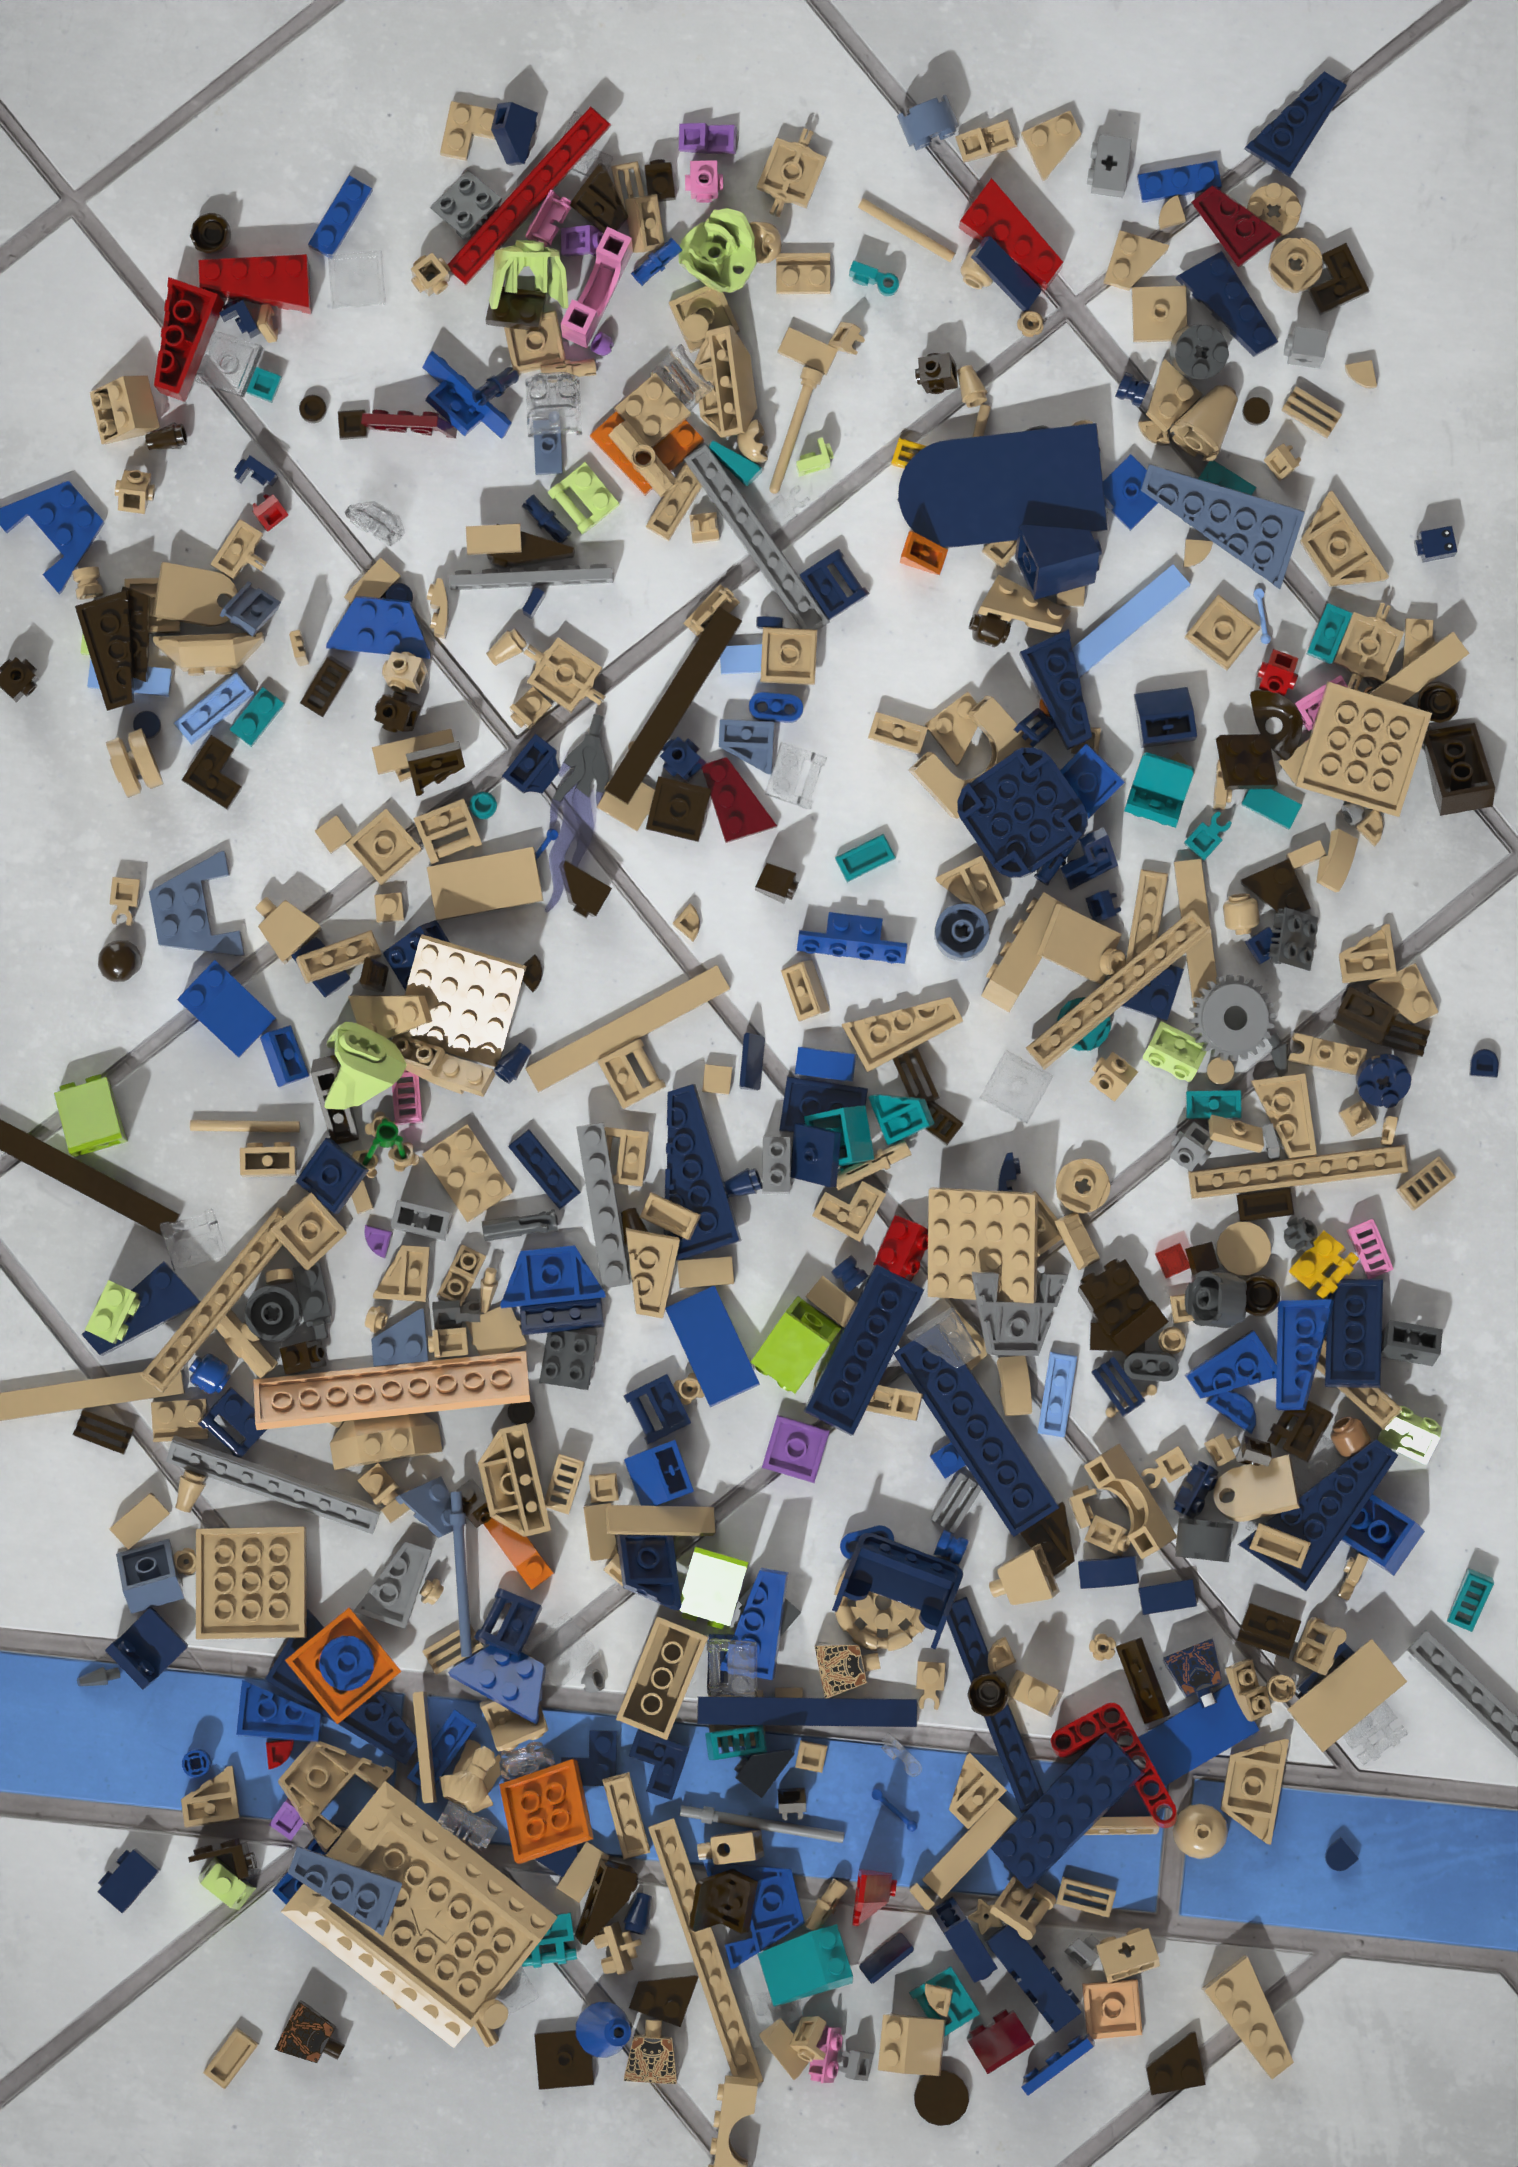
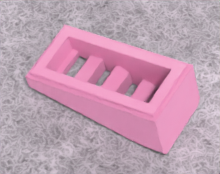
M404 1070L400 1078L413 1077V1082H396L392 1085L395 1125L423 1123L419 1076ZM414 1087V1093H398V1089ZM415 1098V1103L399 1104L400 1099ZM416 1109V1114L401 1115L400 1110Z
M1374 1219L1346 1230L1367 1279L1375 1278L1393 1270ZM1370 1229L1371 1235L1358 1239L1357 1234ZM1374 1239L1375 1245L1364 1250L1362 1249V1244ZM1379 1250L1380 1255L1368 1260L1366 1259V1254ZM1383 1259L1384 1265L1373 1270L1370 1269L1369 1265Z

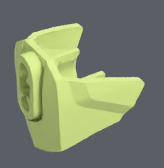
M729 208L713 210L705 222L694 227L682 239L680 248L683 251L679 253V265L706 286L718 292L732 293L743 288L757 265L756 250L754 248L755 237L744 213ZM734 267L743 268V273L736 274Z
M516 240L515 245L495 251L492 290L489 298L491 309H497L504 278L505 292L517 293V277L526 266H529L535 275V291L548 292L550 297L557 300L563 309H568L566 269L560 260L559 250L545 247L544 242Z
M344 1022L342 1025H339L327 1040V1047L335 1049V1057H337L341 1067L329 1090L324 1106L326 1109L343 1110L353 1106H360L395 1084L407 1066L403 1055L395 1043L357 1023Z

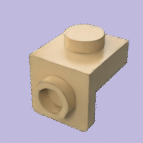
M466 1327L432 1330L433 1336H428L429 1353L434 1352L435 1358L469 1355Z

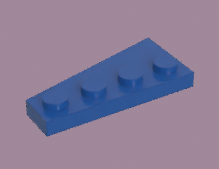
M1332 1299L1280 1301L1278 1304L1277 1410L1306 1409L1334 1304Z
M767 1568L759 1570L719 1670L768 1680L775 1678L789 1572Z

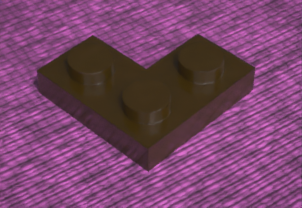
M1347 243L1322 254V260L1332 279L1308 291L1319 315L1368 294L1370 291Z
M210 735L185 773L182 781L228 810L242 790V786L220 772L235 750L213 735Z

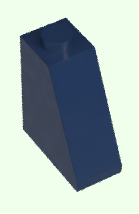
M953 1896L930 1910L931 1915L974 1983L988 1978L993 1971L998 1969Z

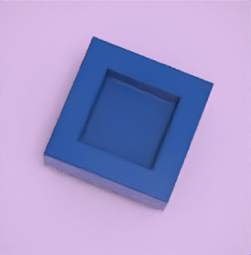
M951 1442L930 1456L944 1479L966 1465Z

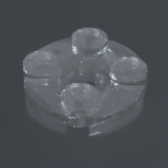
M531 1742L525 1748L502 1751L500 1753V1772L502 1777L507 1780H512L511 1775L522 1777L555 1765L553 1752L548 1748H543L541 1742Z

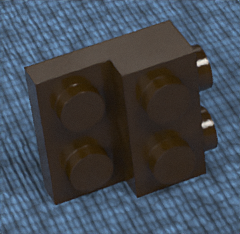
M1116 1258L1103 1267L1105 1271L1096 1276L1093 1272L1080 1280L1082 1285L1079 1286L1078 1293L1106 1337L1150 1301L1139 1285L1140 1281L1126 1259L1119 1262Z

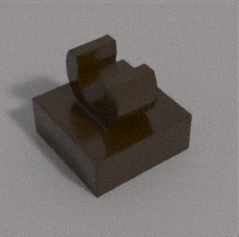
M805 1788L777 1789L779 1814L782 1813L783 1820L788 1819V1813H798V1820H801L803 1812H806Z

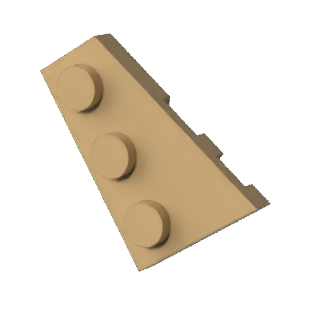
M998 574L980 606L978 614L987 616L988 612L1001 615V620L1010 622L1013 618L1024 621L1027 627L1059 634L1071 611L1044 597L1035 600L1030 590Z

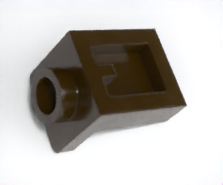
M664 159L650 161V165H645L648 195L657 194L658 202L675 200L671 162H666Z
M1244 1435L1236 1455V1461L1246 1465L1260 1466L1261 1464L1269 1466L1272 1459L1270 1443Z

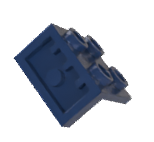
M437 920L420 925L383 952L384 957L405 991L421 935L450 943Z
M150 1607L121 1637L112 1642L105 1651L144 1690L188 1648V1644L154 1608Z

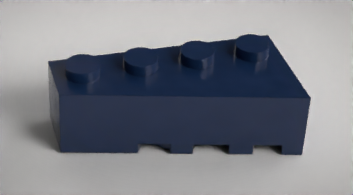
M163 1261L131 1290L139 1294L137 1300L141 1302L135 1315H129L125 1325H128L129 1328L122 1341L117 1340V1343L114 1344L88 1331L81 1334L99 1355L104 1356L137 1337L196 1308L201 1302L166 1262Z
M1006 1924L985 1940L1055 2033L1082 2013L1077 2006L1081 2001L1071 1989L1064 1990L1060 1984L1064 1979L1054 1967L1048 1969L1043 1963L1046 1956L1037 1945L1031 1947L1025 1939L1020 1937L1016 1929Z

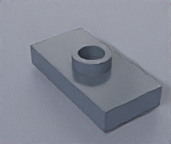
M560 419L533 420L535 474H563Z

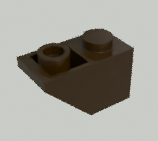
M766 863L755 886V891L784 904L787 898L793 899L799 886V882L795 881L797 873Z

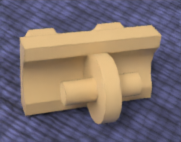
M619 1921L603 1927L604 1930L600 1931L593 1938L597 1949L609 1946L612 1956L601 1959L603 1972L605 1974L617 1973L622 1975L633 1970L631 1959L638 1957L635 1947L642 1944L641 1939L632 1940L630 1931L622 1933Z

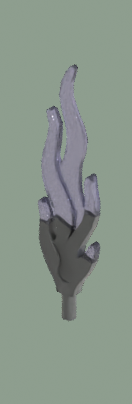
M593 714L589 734H586L583 742L567 756L559 770V776L563 777L568 770L575 767L573 773L558 788L552 798L550 807L549 829L555 827L557 812L560 806H562L563 820L558 838L549 854L553 893L545 908L546 913L554 908L563 893L564 883L559 865L561 861H564L570 844L576 838L577 848L571 864L578 867L592 840L594 820L590 803L591 782L595 779L597 783L596 805H598L604 795V788L608 783L609 771L601 747V738H599L604 717Z

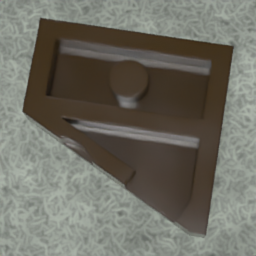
M602 163L598 164L572 199L570 206L604 234L607 227L618 231L628 218V214L605 165Z
M1289 859L1240 880L1245 888L1247 887L1262 902L1273 908L1276 913H1278V909L1284 908L1302 913L1311 909Z
M1063 1502L1059 1503L1060 1507L1020 1533L1030 1548L1041 1544L1053 1576L1075 1561L1066 1508Z
M690 1975L638 1981L629 2009L681 2027L699 1976Z
M1195 2031L1187 2034L1180 2042L1169 2048L1162 2056L1145 2067L1151 2095L1206 2085Z

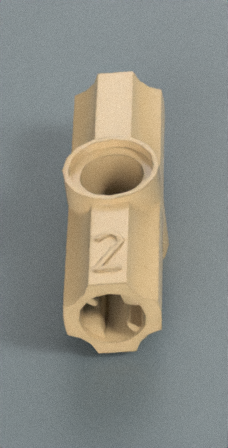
M627 420L616 426L608 435L632 463L633 468L644 477L661 498L667 495L679 483L656 456L653 448L644 442ZM641 453H646L650 455L651 461L646 465H641L636 461V457Z
M230 1310L216 1329L225 1338L224 1341L239 1358H243L252 1371L262 1379L275 1368L278 1362L259 1342L261 1341L259 1337L255 1336L245 1322L242 1323L237 1315Z

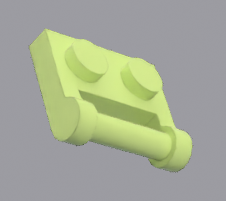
M586 462L548 491L552 499L556 498L578 525L577 529L581 534L586 533L619 506V502ZM570 487L591 512L592 516L586 519L564 491Z

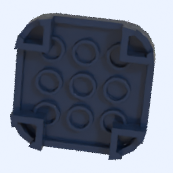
M1022 747L1013 751L1014 753L971 783H968L961 790L957 801L959 817L992 866L1000 874L1010 878H1023L1032 874L1077 843L1085 834L1088 826V813L1082 801L1052 758L1046 752L1034 747Z

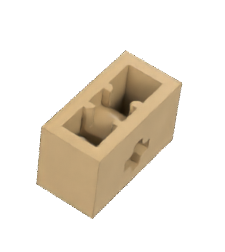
M1135 1928L1128 1931L1126 1936L1117 1939L1115 1936L1108 1937L1100 1941L1099 1945H1096L1097 1954L1108 1983L1160 1966L1159 1957L1149 1928L1144 1930L1142 1928ZM1128 1949L1131 1957L1126 1958L1123 1950Z

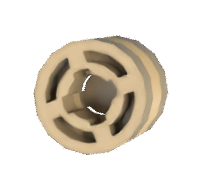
M85 567L72 571L73 580L79 583L75 590L77 599H91L103 595L102 585L96 581L100 577L98 567Z
M1274 1675L1268 1680L1266 1685L1268 1696L1274 1701L1288 1702L1295 1695V1683L1288 1676Z

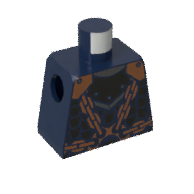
M1213 1639L1163 1657L1166 1668L1185 1698L1197 1694L1202 1709L1218 1703L1212 1688L1221 1685L1222 1679Z

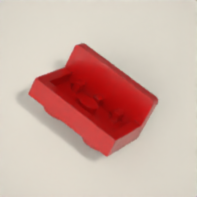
M895 1215L873 1265L878 1264L908 1281H912L914 1275L919 1271L920 1261L924 1252L928 1249V1229Z

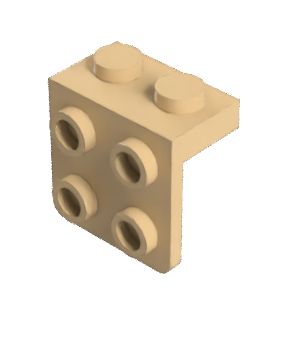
M491 1699L479 1703L491 1730L497 1751L513 1750L520 1743L529 1739L536 1740L548 1731L540 1704L538 1711L539 1722L536 1725Z

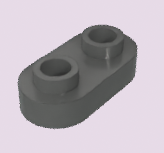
M1135 1350L1126 1356L1123 1362L1125 1373L1130 1378L1136 1380L1166 1382L1174 1379L1179 1370L1177 1359L1167 1352ZM1134 1360L1142 1361L1140 1367H1134L1132 1363ZM1162 1362L1170 1364L1167 1369H1161L1159 1365Z

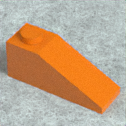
M493 1518L484 1524L531 1590L555 1574L527 1536H521Z

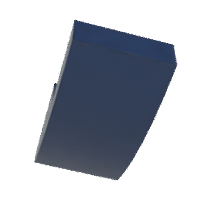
M1013 1152L1007 1153L999 1173L997 1191L1013 1192L1012 1186L1007 1187L1006 1182L1016 1181V1175L1021 1174L1019 1158H1014Z
M1137 1555L1078 1561L1081 1589L1139 1583Z

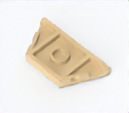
M1330 491L1300 540L1301 545L1329 587L1387 580L1389 575L1334 492Z
M1281 1739L1229 1755L1220 1809L1263 1842L1270 1845L1289 1739Z

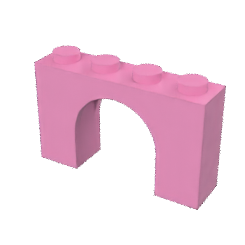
M606 228L596 249V261L589 280L578 301L572 299L561 322L563 338L587 349L632 256L633 246L631 237L612 228Z

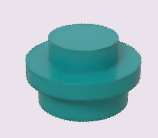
M479 792L471 798L470 810L475 817L488 819L496 812L497 802L490 793Z

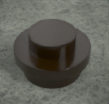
M531 1402L511 1403L508 1407V1417L515 1425L529 1424L535 1416V1408Z

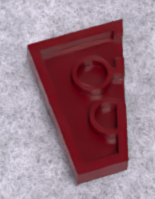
M377 409L372 410V414L362 413L361 424L371 430L406 433L407 428H411L412 432L432 436V431H440L447 438H456L457 429L440 418L439 414L435 412H423L422 416L414 415L410 411H398L397 415L389 414L388 411Z
M727 757L704 764L702 771L707 787L711 789L710 796L725 843L777 828L776 823Z

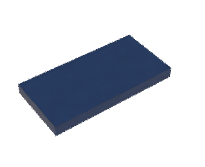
M1342 1279L1337 1284V1290L1333 1294L1329 1293L1328 1299H1332L1334 1304L1326 1333L1325 1387L1381 1388L1383 1279Z

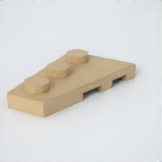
M425 995L348 996L357 1024L387 1039L433 1022Z
M1306 1074L1250 1081L1270 1122L1273 1123L1274 1130L1288 1158L1317 1155Z
M625 1228L636 1314L663 1318L680 1239L679 1237Z

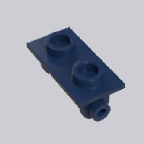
M1201 1461L1197 1465H1193V1470L1190 1471L1186 1479L1187 1483L1193 1485L1192 1490L1182 1486L1174 1501L1176 1505L1173 1509L1181 1514H1185L1190 1519H1194L1196 1515L1202 1512L1205 1506L1204 1499L1208 1492L1214 1489L1218 1481L1217 1475L1219 1471L1210 1465L1208 1467L1207 1464Z

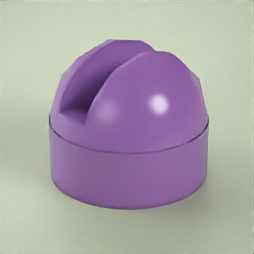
M599 332L594 337L590 349L598 355L605 356L612 352L610 347H613L614 343L610 336Z

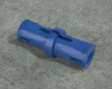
M670 238L654 254L651 252L648 255L649 258L631 272V275L643 286L657 272H662L666 269L665 265L683 250Z

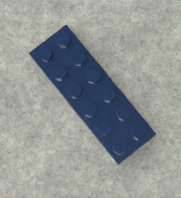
M878 1264L874 1265L803 1410L804 1412L850 1436L854 1435L925 1289Z
M1105 1733L991 1847L992 1851L1024 1887L1030 1889L1145 1773L1111 1735Z

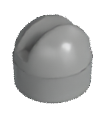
M1353 803L1342 806L1343 816L1350 826L1359 823L1365 816L1363 806Z
M594 1669L583 1675L581 1684H585V1691L595 1693L604 1689L605 1680L602 1673L598 1669Z

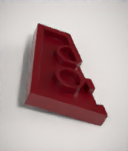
M1211 186L1191 202L1238 267L1243 266L1283 235L1216 186Z

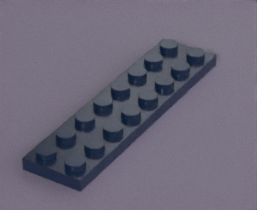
M940 1323L893 1353L917 1391L923 1394L924 1402L1013 1537L1060 1507Z

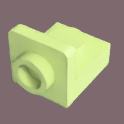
M823 437L817 439L820 455L812 452L800 456V460L796 461L799 477L830 468V459H834L830 443L825 444Z

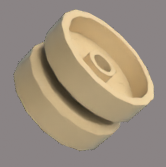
M142 728L128 734V742L131 747L129 752L124 741L119 737L106 742L112 768L128 798L141 793L142 787L138 778L139 775H142L146 786L150 789L164 784Z

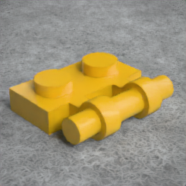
M1325 1230L1313 1242L1315 1246L1305 1251L1289 1270V1273L1309 1290L1317 1282L1322 1285L1315 1293L1322 1300L1329 1293L1333 1294L1337 1290V1284L1346 1274L1350 1275L1354 1270L1353 1266L1359 1260L1352 1252L1345 1259H1342L1340 1256L1346 1248ZM1335 1264L1337 1269L1329 1278L1325 1277L1324 1274Z

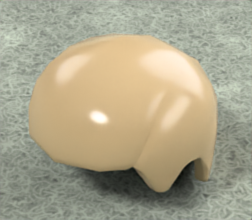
M750 222L749 224L755 237L754 248L756 250L757 263H770L781 252L780 233L771 223Z
M755 419L750 422L745 433L737 435L739 450L745 458L754 463L761 464L768 460L766 454L768 446H763L759 442L765 432L759 420Z

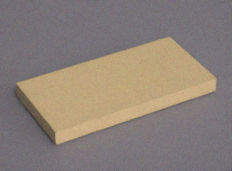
M534 847L427 867L437 921L544 901Z
M1370 1639L1292 1704L1287 1711L1321 1752H1324L1401 1688L1407 1680L1373 1639Z

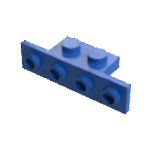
M434 351L430 352L422 368L437 380L440 385L427 396L425 401L464 436L471 432L480 422H483L498 437L503 439L512 424L507 416L495 408L489 401L483 406L478 405L481 400L475 403L472 393L476 389L468 383L465 377L453 370L445 359L439 357Z
M829 912L826 933L799 930L797 951L905 964L907 943L880 940L883 918Z

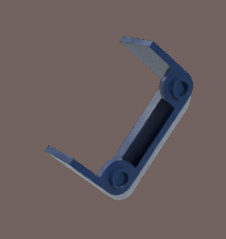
M865 1533L860 1536L832 1611H838L843 1596L854 1601L864 1600L868 1596L869 1591L921 1610L919 1614L920 1622L927 1629L936 1631L931 1648L936 1650L961 1584L963 1571L960 1567L948 1561L879 1535Z

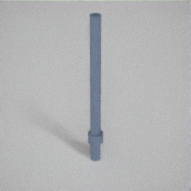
M462 1491L451 1492L452 1514H449L450 1525H453L461 1657H471L472 1646L464 1538L466 1513H463Z

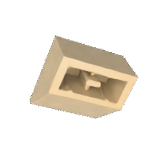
M148 375L122 376L90 392L101 444L143 436L160 428Z

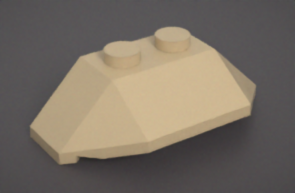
M728 325L706 332L705 341L700 347L694 363L700 417L721 438L745 433L757 410L750 354L734 328Z
M257 632L253 637L247 633L153 636V642L157 648L180 669L188 672L190 676L205 675V671L214 670L216 674L226 675L231 674L232 670L239 669L264 642V635L262 632Z
M423 1413L344 1421L330 1442L334 1470L443 1452L438 1424Z
M524 1423L499 1429L478 1462L490 1517L523 1537L551 1531L527 1424Z

